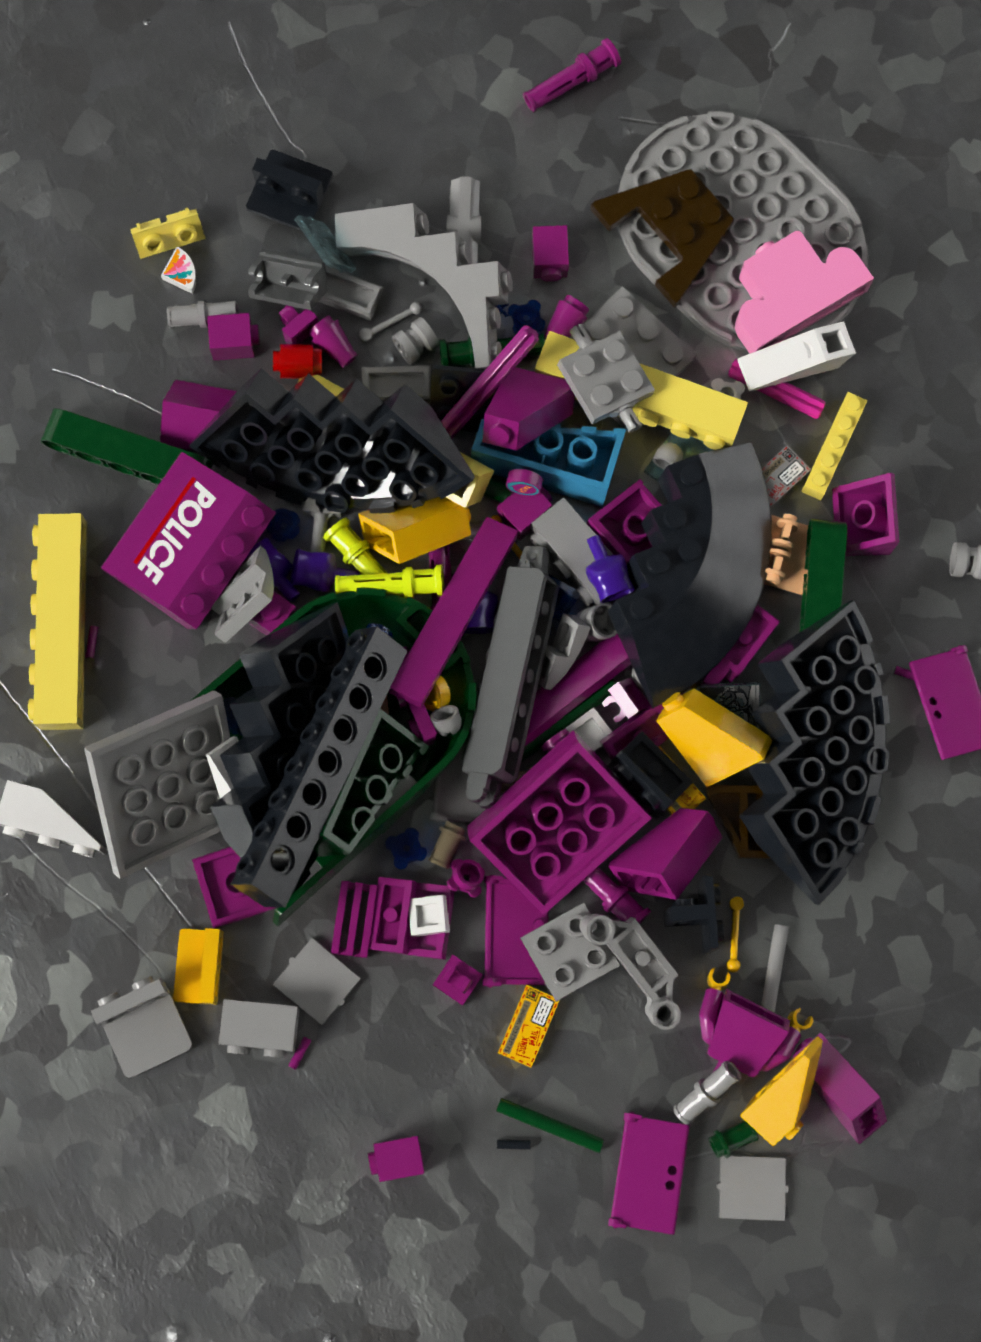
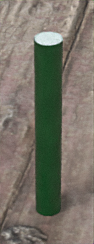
M504 1098L500 1099L496 1109L498 1113L597 1153H600L604 1143V1139Z

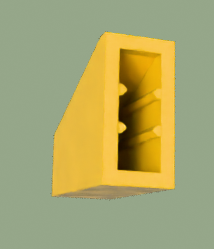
M437 497L425 501L423 506L413 508L412 505L398 507L396 512L370 513L369 510L358 513L363 540L368 541L371 549L398 564L471 535L469 524L471 513L469 508H464L446 497L442 499Z
M692 689L682 695L680 692L674 693L662 703L664 708L656 720L706 787L764 760L773 741L769 735L696 689Z

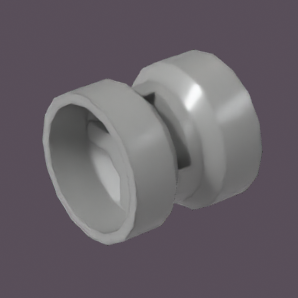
M422 317L411 323V330H400L392 336L397 350L410 365L420 359L423 349L425 351H432L440 346L434 331Z
M954 542L949 561L950 576L963 577L964 575H972L975 579L981 580V544L977 547H969L965 542Z
M601 603L581 610L576 615L591 626L585 643H595L616 636L617 631L608 614V610L612 607L610 603Z

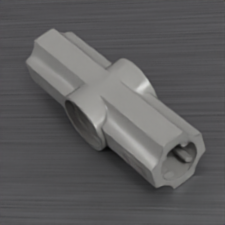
M459 177L451 180L450 215L447 214L446 233L456 232L469 245L471 254L470 263H466V265L477 264L478 247H480L481 216H479L480 181L472 177Z

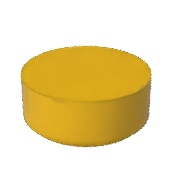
M441 675L424 703L429 711L439 709L450 702V689L446 680Z

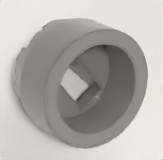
M665 443L657 449L652 460L656 466L665 470L668 465L683 460V452L677 444Z
M445 705L435 709L430 715L436 732L442 736H447L449 732L455 735L462 725L459 710L454 705Z

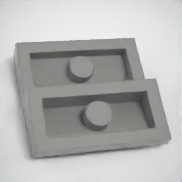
M260 546L240 565L211 608L220 615L214 635L224 643L230 640L272 601L274 591L273 572L268 554L263 547Z

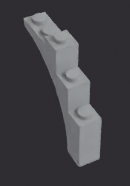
M414 203L335 214L336 248L347 256H378L399 260L430 275L449 293L463 316L472 341L476 369H486L502 351L500 342H497L496 329L501 326L499 309L495 305L508 304V293L512 292V277L509 271L498 261L466 265V263H470L471 259L468 243L456 232L425 236L429 233L428 217Z

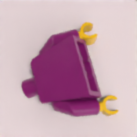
M715 967L712 968L707 977V983L710 988L705 991L699 1018L702 1039L709 1044L707 1054L718 1060L713 1072L724 1061H730L740 1072L750 1077H755L759 1071H769L788 1061L802 1037L800 1031L808 1029L813 1025V1017H808L802 1026L796 1019L801 1008L791 1011L786 1019L726 989L723 996L721 991L727 987L731 975L727 971L725 982L717 983L712 977Z

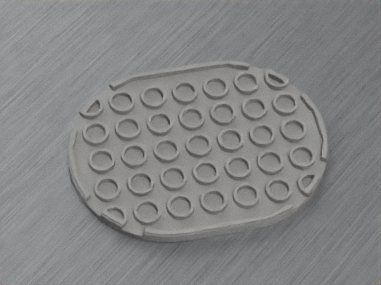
M708 111V114L680 117L650 134L638 146L625 167L618 193L692 169L734 218L732 226L710 259L707 260L696 280L690 285L679 305L676 306L702 332L726 346L748 352L735 331V322L741 306L746 301L752 299L741 283L739 275L744 261L756 255L757 249L766 242L773 241L776 243L795 231H801L823 263L826 262L831 251L839 247H847L858 254L868 269V245L866 244L862 229V221L851 201L791 140L771 125L759 119L751 120L734 115L733 112ZM634 213L618 225L628 254L636 266L654 285L659 277L680 262L639 213ZM858 298L794 336L815 328L843 322L853 309Z

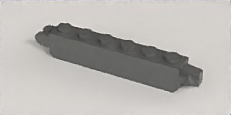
M525 546L518 566L508 567L506 578L502 582V596L498 612L495 614L493 621L494 631L491 644L486 651V666L483 679L478 686L479 697L470 727V737L462 757V771L469 775L466 784L467 789H465L466 798L486 810L493 807L498 801L497 798L500 795L502 783L511 784L518 778L557 602L559 586L548 576L549 551L542 546Z

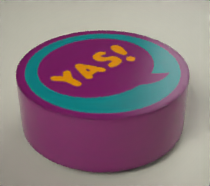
M514 469L508 473L506 488L516 494L535 496L541 492L543 479L538 473L531 470Z

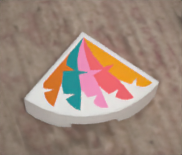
M176 247L161 274L162 280L193 294L196 287V271L193 262L185 251Z

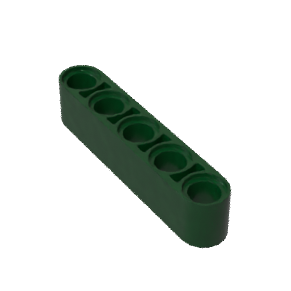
M57 408L53 409L41 438V443L53 450L157 485L181 452L211 470L213 467L212 462L203 456Z
M810 519L804 567V570H808V574H804L799 633L841 607L847 522Z

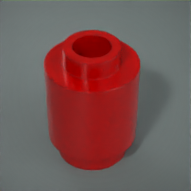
M280 344V351H273V372H280V379L304 378L308 373L311 376H322V348H313V344Z

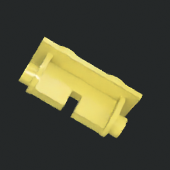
M185 208L183 211L167 215V221L161 223L159 218L141 224L136 223L137 227L131 229V234L140 259L206 239L196 209L189 211V208Z

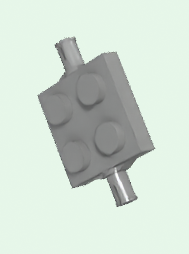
M583 324L574 326L569 332L579 346V349L559 359L557 366L591 424L593 425L607 417L620 416L629 433L642 427V423H640L632 408L638 402L652 396L655 389L623 335L618 331L602 340L592 341Z

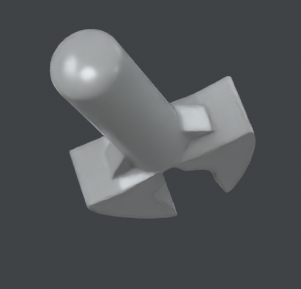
M308 497L302 512L304 515H311L314 518L311 552H325L326 541L323 536L327 532L328 521L332 517L341 518V512L327 511L324 508L321 513L316 500Z

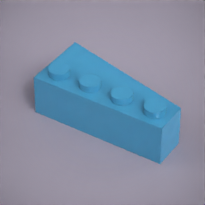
M482 419L471 450V458L493 469L494 475L507 478L508 473L514 469L531 470L542 477V486L547 491L603 507L626 429L614 428L613 431L596 430V427L582 426L581 429L561 428V424H557L515 451L482 442L484 419Z

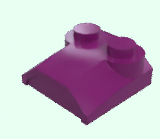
M641 479L594 514L586 523L596 535H600L603 543L613 555H622L626 563L629 562L634 554L652 548L641 523L651 509L662 506L643 485L644 482Z

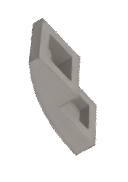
M562 614L553 645H547L538 683L544 689L551 690L564 677L575 662L586 641L591 626L576 615Z

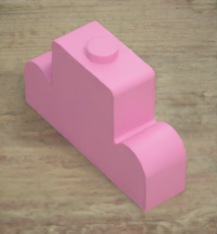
M795 231L776 243L768 241L757 249L756 255L743 263L739 279L752 299L746 301L741 306L735 322L736 334L749 354L787 340L868 292L874 277L858 254L847 247L834 249L829 253L826 262L823 263L801 231Z

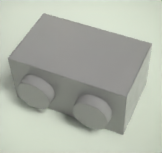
M224 999L218 1044L228 1045L227 1053L249 1055L250 1048L264 1049L265 1057L286 1058L287 1051H296L300 1007Z

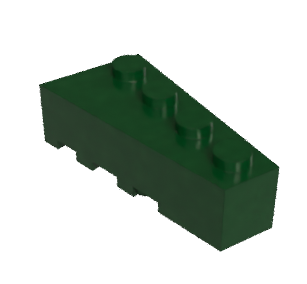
M382 709L379 710L313 848L322 857L351 853L375 821L374 815L382 805H387L394 795L392 793L401 779L407 778L413 770L412 764L418 756H423L430 747Z

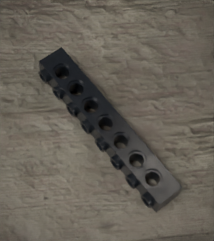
M377 626L355 630L348 638L346 650L340 662L331 672V681L325 693L316 703V711L310 724L302 731L300 736L301 742L294 756L287 762L284 768L285 775L278 789L270 796L268 801L269 807L262 821L255 827L252 833L253 840L246 854L237 863L236 874L231 885L263 907H286L406 656L407 650ZM271 855H272V860H273L272 866H271V863H270V857H271Z

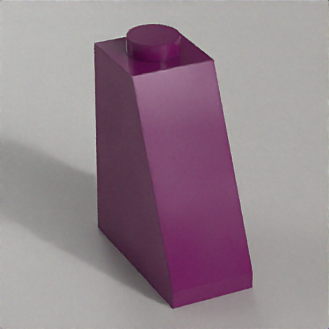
M515 367L500 384L485 412L482 442L517 451L571 416L574 412L576 397L567 381Z
M680 808L615 857L608 867L619 884L626 885L629 888V892L677 900L723 836L717 828L714 818L708 811Z
M819 1033L817 1036L823 1040L812 1088L860 1145L887 1122L881 1097L824 1035ZM810 1037L801 1042L796 1048L793 1058L816 1037Z

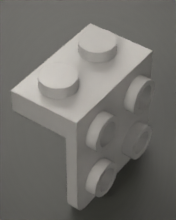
M152 976L132 984L131 986L134 991L120 997L119 993L116 992L98 1000L99 1007L91 1010L96 1025L103 1026L122 1072L128 1078H133L191 1050L193 1046L166 981L162 979L154 981Z

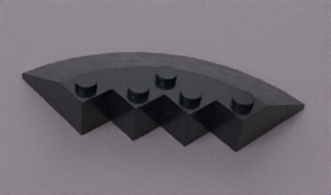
M261 368L235 393L189 445L191 449L209 459L213 465L224 472L229 468L247 478L246 484L254 488L261 485L276 491L275 497L302 505L303 501H306L309 497L315 499L316 504L323 505L327 511L346 513L347 509L369 510L370 513L396 512L398 507L412 505L413 508L423 506L425 501L437 497L442 499L455 493L473 481L475 477L433 408L412 389L404 384L383 402L357 378L341 393L334 396L309 373L288 391Z
M751 442L699 453L670 464L665 468L658 478V482L668 503L651 509L641 523L652 548L634 554L627 563L629 577L636 592L617 599L608 610V614L652 709L664 703L674 693L680 692L681 694L689 689L721 662L740 638L751 620L761 597L767 576L765 569L769 567L772 518L762 467Z
M854 600L845 603L788 639L758 663L775 695L751 714L761 731L769 735L773 741L764 760L748 767L749 772L764 795L739 816L757 845L815 905H820L839 885L848 873L846 868L854 855L860 854L864 847L863 838L868 826L874 824L882 798L878 796L884 772L888 771L890 751L886 749V724H890L888 695L883 696L880 675L884 673L881 662L876 663L870 645L873 638Z
M338 602L331 603L261 638L239 654L253 688L229 704L243 735L242 739L220 755L234 788L212 804L210 808L224 839L240 858L246 854L253 840L252 833L255 827L262 821L269 807V798L278 789L285 775L284 768L287 762L294 756L301 742V733L310 724L316 711V703L325 693L331 681V672L340 662L346 650V642L349 635ZM314 850L303 869L293 893L307 880L311 874L309 869L316 858L321 856ZM271 855V857H270V863H271V866H272L273 860H272V855Z

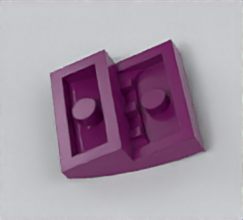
M378 877L368 949L446 960L449 933L419 937L411 936L409 909L411 899L445 895L450 926L455 892L446 885Z

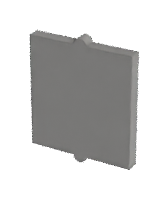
M311 938L295 958L291 957L289 959V966L273 985L320 1025H323L339 1005L343 1006L345 1004V997L361 978Z
M724 1156L720 1157V1183L716 1184V1188L720 1190L719 1218L785 1221V1193L789 1192V1187L786 1186V1158L730 1156L726 1159Z

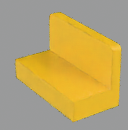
M181 929L179 931L173 993L175 1002L217 1005L224 931L221 929Z

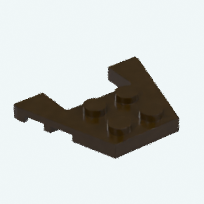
M692 169L596 200L591 203L590 210L609 232L634 213H639L680 262L655 282V286L674 308L679 305L684 294L696 280L699 272L707 260L710 259L734 221L731 214Z

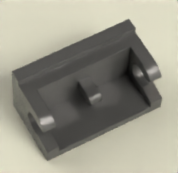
M262 249L260 256L252 263L248 271V275H257L255 282L248 289L249 298L312 310L328 291L326 268L323 260Z

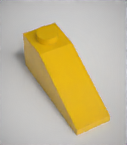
M818 1036L761 1088L740 1114L772 1146H775L783 1137L791 1140L804 1125L800 1118L808 1108L823 1040Z

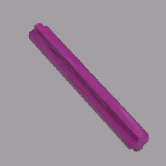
M528 325L523 326L441 420L451 439L457 435L535 346L539 339V334L536 330Z

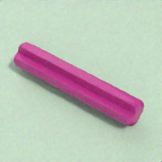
M735 359L728 375L747 385L739 363ZM788 382L757 390L814 419L820 417L826 405L824 400Z

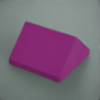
M175 379L162 403L160 442L197 453L189 447L190 443L237 391Z
M890 472L833 487L834 521L847 522L845 556L890 555L900 542L895 474Z

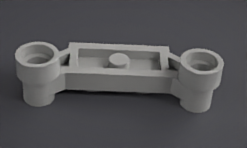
M602 914L584 916L580 921V930L584 937L596 945L606 944L647 996L645 1014L650 1022L662 1030H670L676 1027L680 1021L681 1012L678 1005L673 1002V979L678 976V973L638 921L633 917H630L627 921L610 919ZM597 922V928L592 932L591 928ZM662 1007V1012L657 1016L658 1010Z

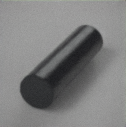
M497 1140V1149L530 1150V1140Z

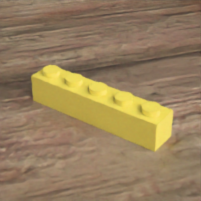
M847 392L801 490L802 493L820 501L822 500L868 400Z

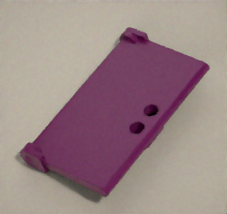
M959 645L947 652L909 662L941 761L981 750V692L967 654L969 652L967 645Z
M494 875L484 876V884H486L485 978H483V986L488 988L493 986L500 987L501 985L546 986L544 979L520 938L548 923L549 911L543 915L507 878Z
M633 1112L624 1113L623 1120H625L612 1213L611 1218L608 1220V1226L625 1229L631 1227L675 1235L690 1125L643 1118V1115H637Z

